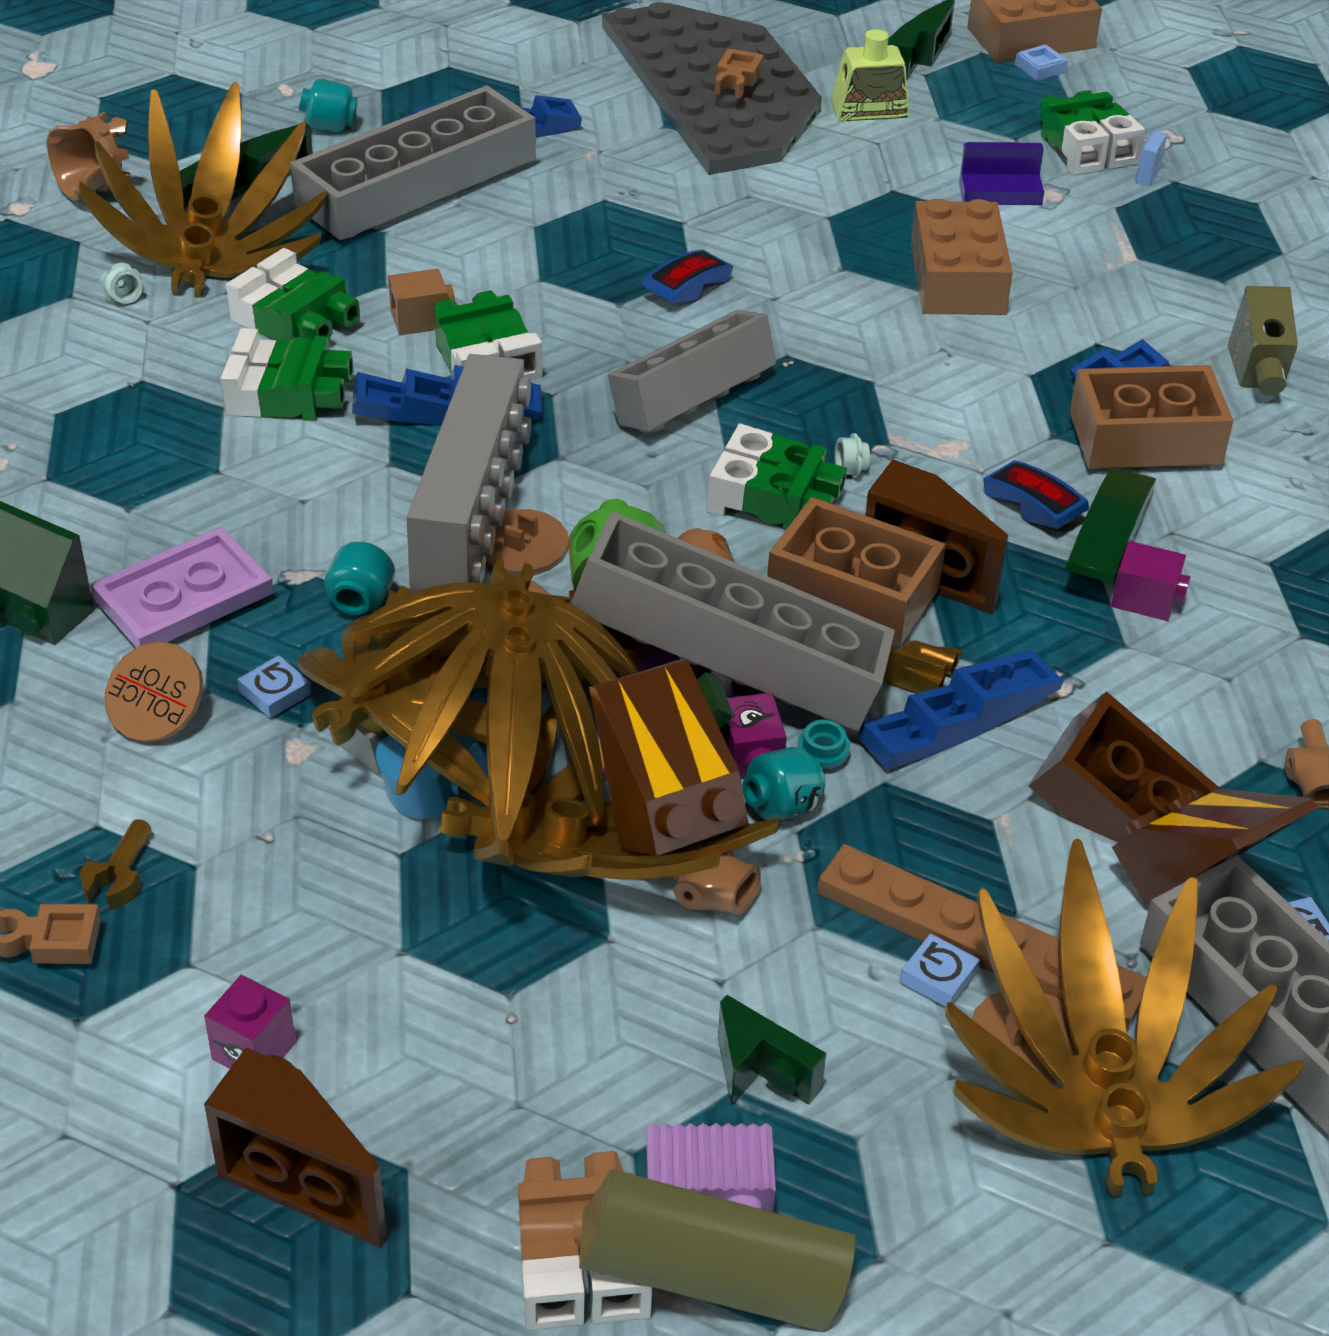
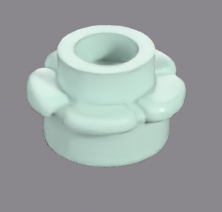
M123 262L112 265L110 271L107 270L103 273L101 287L105 290L104 296L109 302L129 304L136 301L143 290L141 275L138 270L131 269L129 264ZM120 280L124 281V285L122 287H118V282Z
M855 433L851 434L850 438L839 437L835 446V464L846 467V475H851L852 479H856L861 470L868 469L870 460L868 443H862L861 438Z

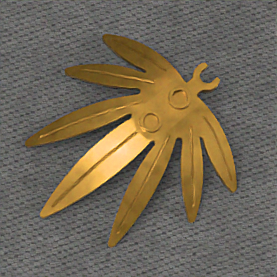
M237 82L231 84L205 142L194 178L191 199L188 202V212L184 211L182 183L172 137L159 94L155 89L151 90L149 105V162L154 191L167 225L161 223L146 200L98 141L95 143V154L103 176L114 197L129 218L92 191L83 182L79 181L78 185L79 195L88 209L114 238L145 259L166 267L175 268L172 272L171 291L177 293L179 285L188 282L195 286L194 297H200L203 294L204 274L219 278H236L252 267L257 268L258 263L282 248L296 253L297 260L320 244L321 233L280 246H273L281 243L302 228L321 209L327 197V192H322L302 206L245 238L238 240L264 215L282 189L291 171L290 162L296 160L306 124L301 122L251 184L229 220L226 221L225 217L235 188L240 153L241 106L240 89Z
M498 558L490 576V584L462 582L422 589L385 605L362 620L351 630L349 643L424 621L395 640L366 668L355 682L351 698L359 697L436 650L462 631H470L449 656L424 700L402 762L396 786L397 795H402L408 790L448 734L469 698L485 657L488 656L484 668L489 678L486 739L489 791L495 842L502 839L508 841L525 796L535 759L542 701L539 665L543 668L552 703L590 812L591 820L595 826L599 825L604 813L603 772L599 742L587 698L566 655L593 686L617 679L607 664L622 677L637 673L638 670L616 639L591 616L561 599L528 591L534 575L530 564L524 563L520 576H514L504 569V559Z
M549 595L570 603L568 597ZM365 615L350 623L343 631L341 647L344 658L340 659L336 652L329 648L318 647L305 652L296 659L299 670L304 675L343 697L338 701L323 703L312 712L311 715L315 729L318 732L325 730L331 725L329 728L332 740L338 746L349 741L356 732V726L360 724L362 728L370 732L386 731L407 749L418 714L434 680L449 656L470 631H462L436 650L357 698H351V693L355 682L366 668L395 640L424 621L386 632L378 647L372 649L374 636L353 643L348 642L351 630L368 617V615ZM566 655L578 679H587L583 675V673L577 668V666L572 662V660ZM488 656L485 657L473 689L488 688L489 678L484 669ZM539 665L541 683L546 682L543 668ZM468 698L449 731L487 744V704ZM448 733L427 765L490 807L488 778L467 749ZM539 736L535 758L549 761L548 744Z
M552 705L541 718L539 736L548 744L550 760L534 759L525 796L508 841L502 839L495 842L491 802L490 808L478 806L464 798L449 797L447 809L442 812L440 832L446 835L458 837L467 835L478 836L473 852V858L476 860L513 867V864L523 869L567 877H583L586 875L609 879H648L694 873L718 867L721 853L746 846L776 833L780 818L746 824L658 856L622 849L612 801L604 803L602 819L599 825L595 826L591 820L588 807L581 802L585 798L573 762L568 764L539 789L549 768L555 742L558 718ZM598 741V742H599V748H600V754H601L602 772H603V771H604L605 764H604V759H603L601 744H600V741Z
M1080 839L1073 840L1067 862L1062 896L1060 969L1066 1016L1076 1055L1072 1054L1060 1024L1039 982L988 891L985 888H980L977 897L979 917L987 952L1000 990L1027 1043L1061 1088L1055 1087L1009 1047L972 1020L953 1003L947 1002L945 1016L967 1050L996 1081L1025 1103L961 1080L955 1081L953 1093L971 1112L985 1123L1023 1144L1049 1152L1069 1155L1110 1153L1112 1162L1106 1174V1186L1112 1197L1120 1196L1124 1186L1123 1173H1133L1140 1179L1144 1195L1152 1193L1157 1181V1169L1153 1161L1143 1154L1142 1151L1169 1150L1193 1145L1238 1126L1282 1094L1299 1077L1304 1067V1062L1297 1060L1251 1075L1216 1090L1189 1105L1190 1102L1210 1088L1231 1067L1246 1048L1263 1021L1277 992V986L1271 984L1243 1004L1204 1038L1186 1057L1167 1082H1160L1158 1080V1075L1177 1030L1190 977L1197 917L1198 881L1195 877H1190L1185 882L1157 944L1145 980L1138 1010L1135 1040H1133L1126 1032L1119 974L1098 889L1082 841Z

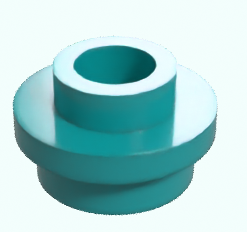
M817 720L808 724L800 734L797 748L804 749L819 762L822 768H833L841 765L848 758L850 741L846 736L845 730L838 723L830 720Z

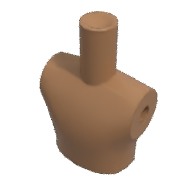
M1310 719L1303 722L1300 726L1306 747L1288 748L1285 756V771L1287 777L1298 784L1303 797L1312 798L1319 809H1329V747L1321 722L1317 719Z
M732 851L721 853L718 867L694 873L668 876L667 878L678 880L674 887V895L683 907L689 910L719 911L740 915L749 908L758 894L761 885V869L758 865L747 864L737 859Z

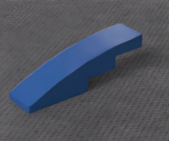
M454 365L450 379L406 368L402 382L358 372L353 386L352 414L397 422L442 425L464 367ZM531 383L530 401L528 406H524V417L538 420L542 414L541 385Z
M1033 650L954 670L949 685L909 695L904 711L863 721L857 738L883 767L889 770L930 757L985 733L1060 690L1064 680Z

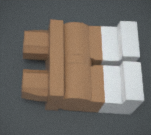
M615 1151L596 1152L585 1157V1177L561 1179L559 1160L552 1157L531 1158L526 1161L524 1182L518 1183L525 1331L584 1325V1284L582 1269L579 1268L583 1211L611 1169L624 1172L618 1154ZM586 1270L592 1324L651 1318L652 1287ZM633 1294L627 1301L620 1303L610 1302L604 1298L607 1296ZM569 1300L563 1307L557 1309H546L538 1304Z

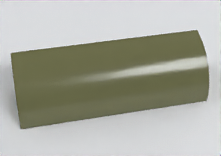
M611 1169L583 1211L579 1268L825 1331L837 1314L847 1290L854 1260L855 1234Z

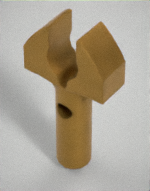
M142 819L133 820L108 861L99 863L87 860L80 871V879L88 904L94 902L101 887L111 884L113 880L116 881L111 885L106 894L109 910L119 908L135 899L142 886L139 872L132 871L130 868L151 834L149 823Z

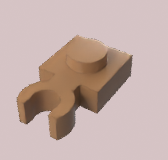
M727 48L717 65L715 94L720 95L722 90L730 88L735 90V98L742 97L744 86H753L763 69L764 54Z
M40 904L37 917H28L24 912L17 909L0 910V931H13L6 935L0 934V957H14L26 950H30L33 963L91 964L101 923L98 904Z

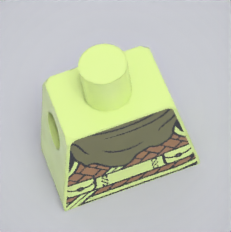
M879 29L869 30L865 33L864 47H849L844 50L830 101L838 122L909 118L905 63L898 47L888 45L887 32Z

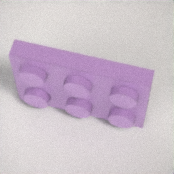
M222 526L90 584L93 599L136 648L140 645L157 641L167 643L274 594L272 578Z

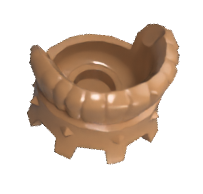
M101 112L93 118L88 116L86 120L79 121L78 125H57L48 132L46 148L50 166L59 187L67 198L75 202L83 201L78 192L79 181L83 182L94 192H108L110 190L95 154V143L97 141L100 142L121 169L122 161L129 159L127 148H119L115 138L118 136L121 138L127 134V120L114 117L111 119V122L106 124L104 121L108 118L107 113ZM123 171V173L131 181L130 172Z

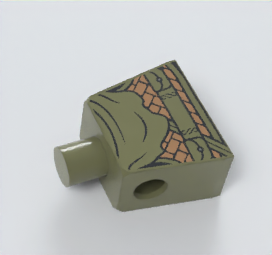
M1246 286L1229 338V353L1240 386L1259 388L1260 392L1265 395H1275L1282 392L1286 387V378L1297 350L1298 341L1290 287Z

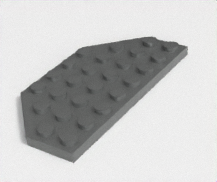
M662 2L652 3L648 7L636 9L619 8L615 12L602 14V28L708 175L781 162L787 154L789 144L791 142L796 143L807 129V121L811 117H816L821 111V95L762 25ZM727 48L764 54L763 69L753 86H744V94L740 98H735V90L730 88L722 90L720 95L715 94L717 65Z

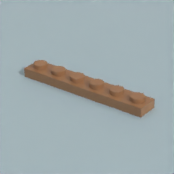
M843 844L820 876L817 894L923 942L931 933L980 959L979 967L994 974L982 932L977 902L846 844ZM1000 913L1043 992L1051 994L1064 1002L1060 969V939ZM1117 964L1125 1013L1126 1032L1128 1033L1138 1014L1146 977Z

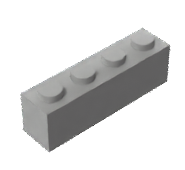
M737 309L607 374L619 425L636 428L641 433L656 432L665 427V422L676 416H684L695 412L698 409L697 405L709 399H716L727 395L729 389L741 382H750L758 379L761 376L760 372L777 364L768 316L763 313Z

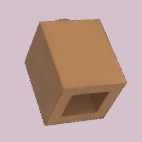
M439 268L388 275L390 312L399 336L435 330V303L448 299L455 302L453 287L451 284L445 285Z

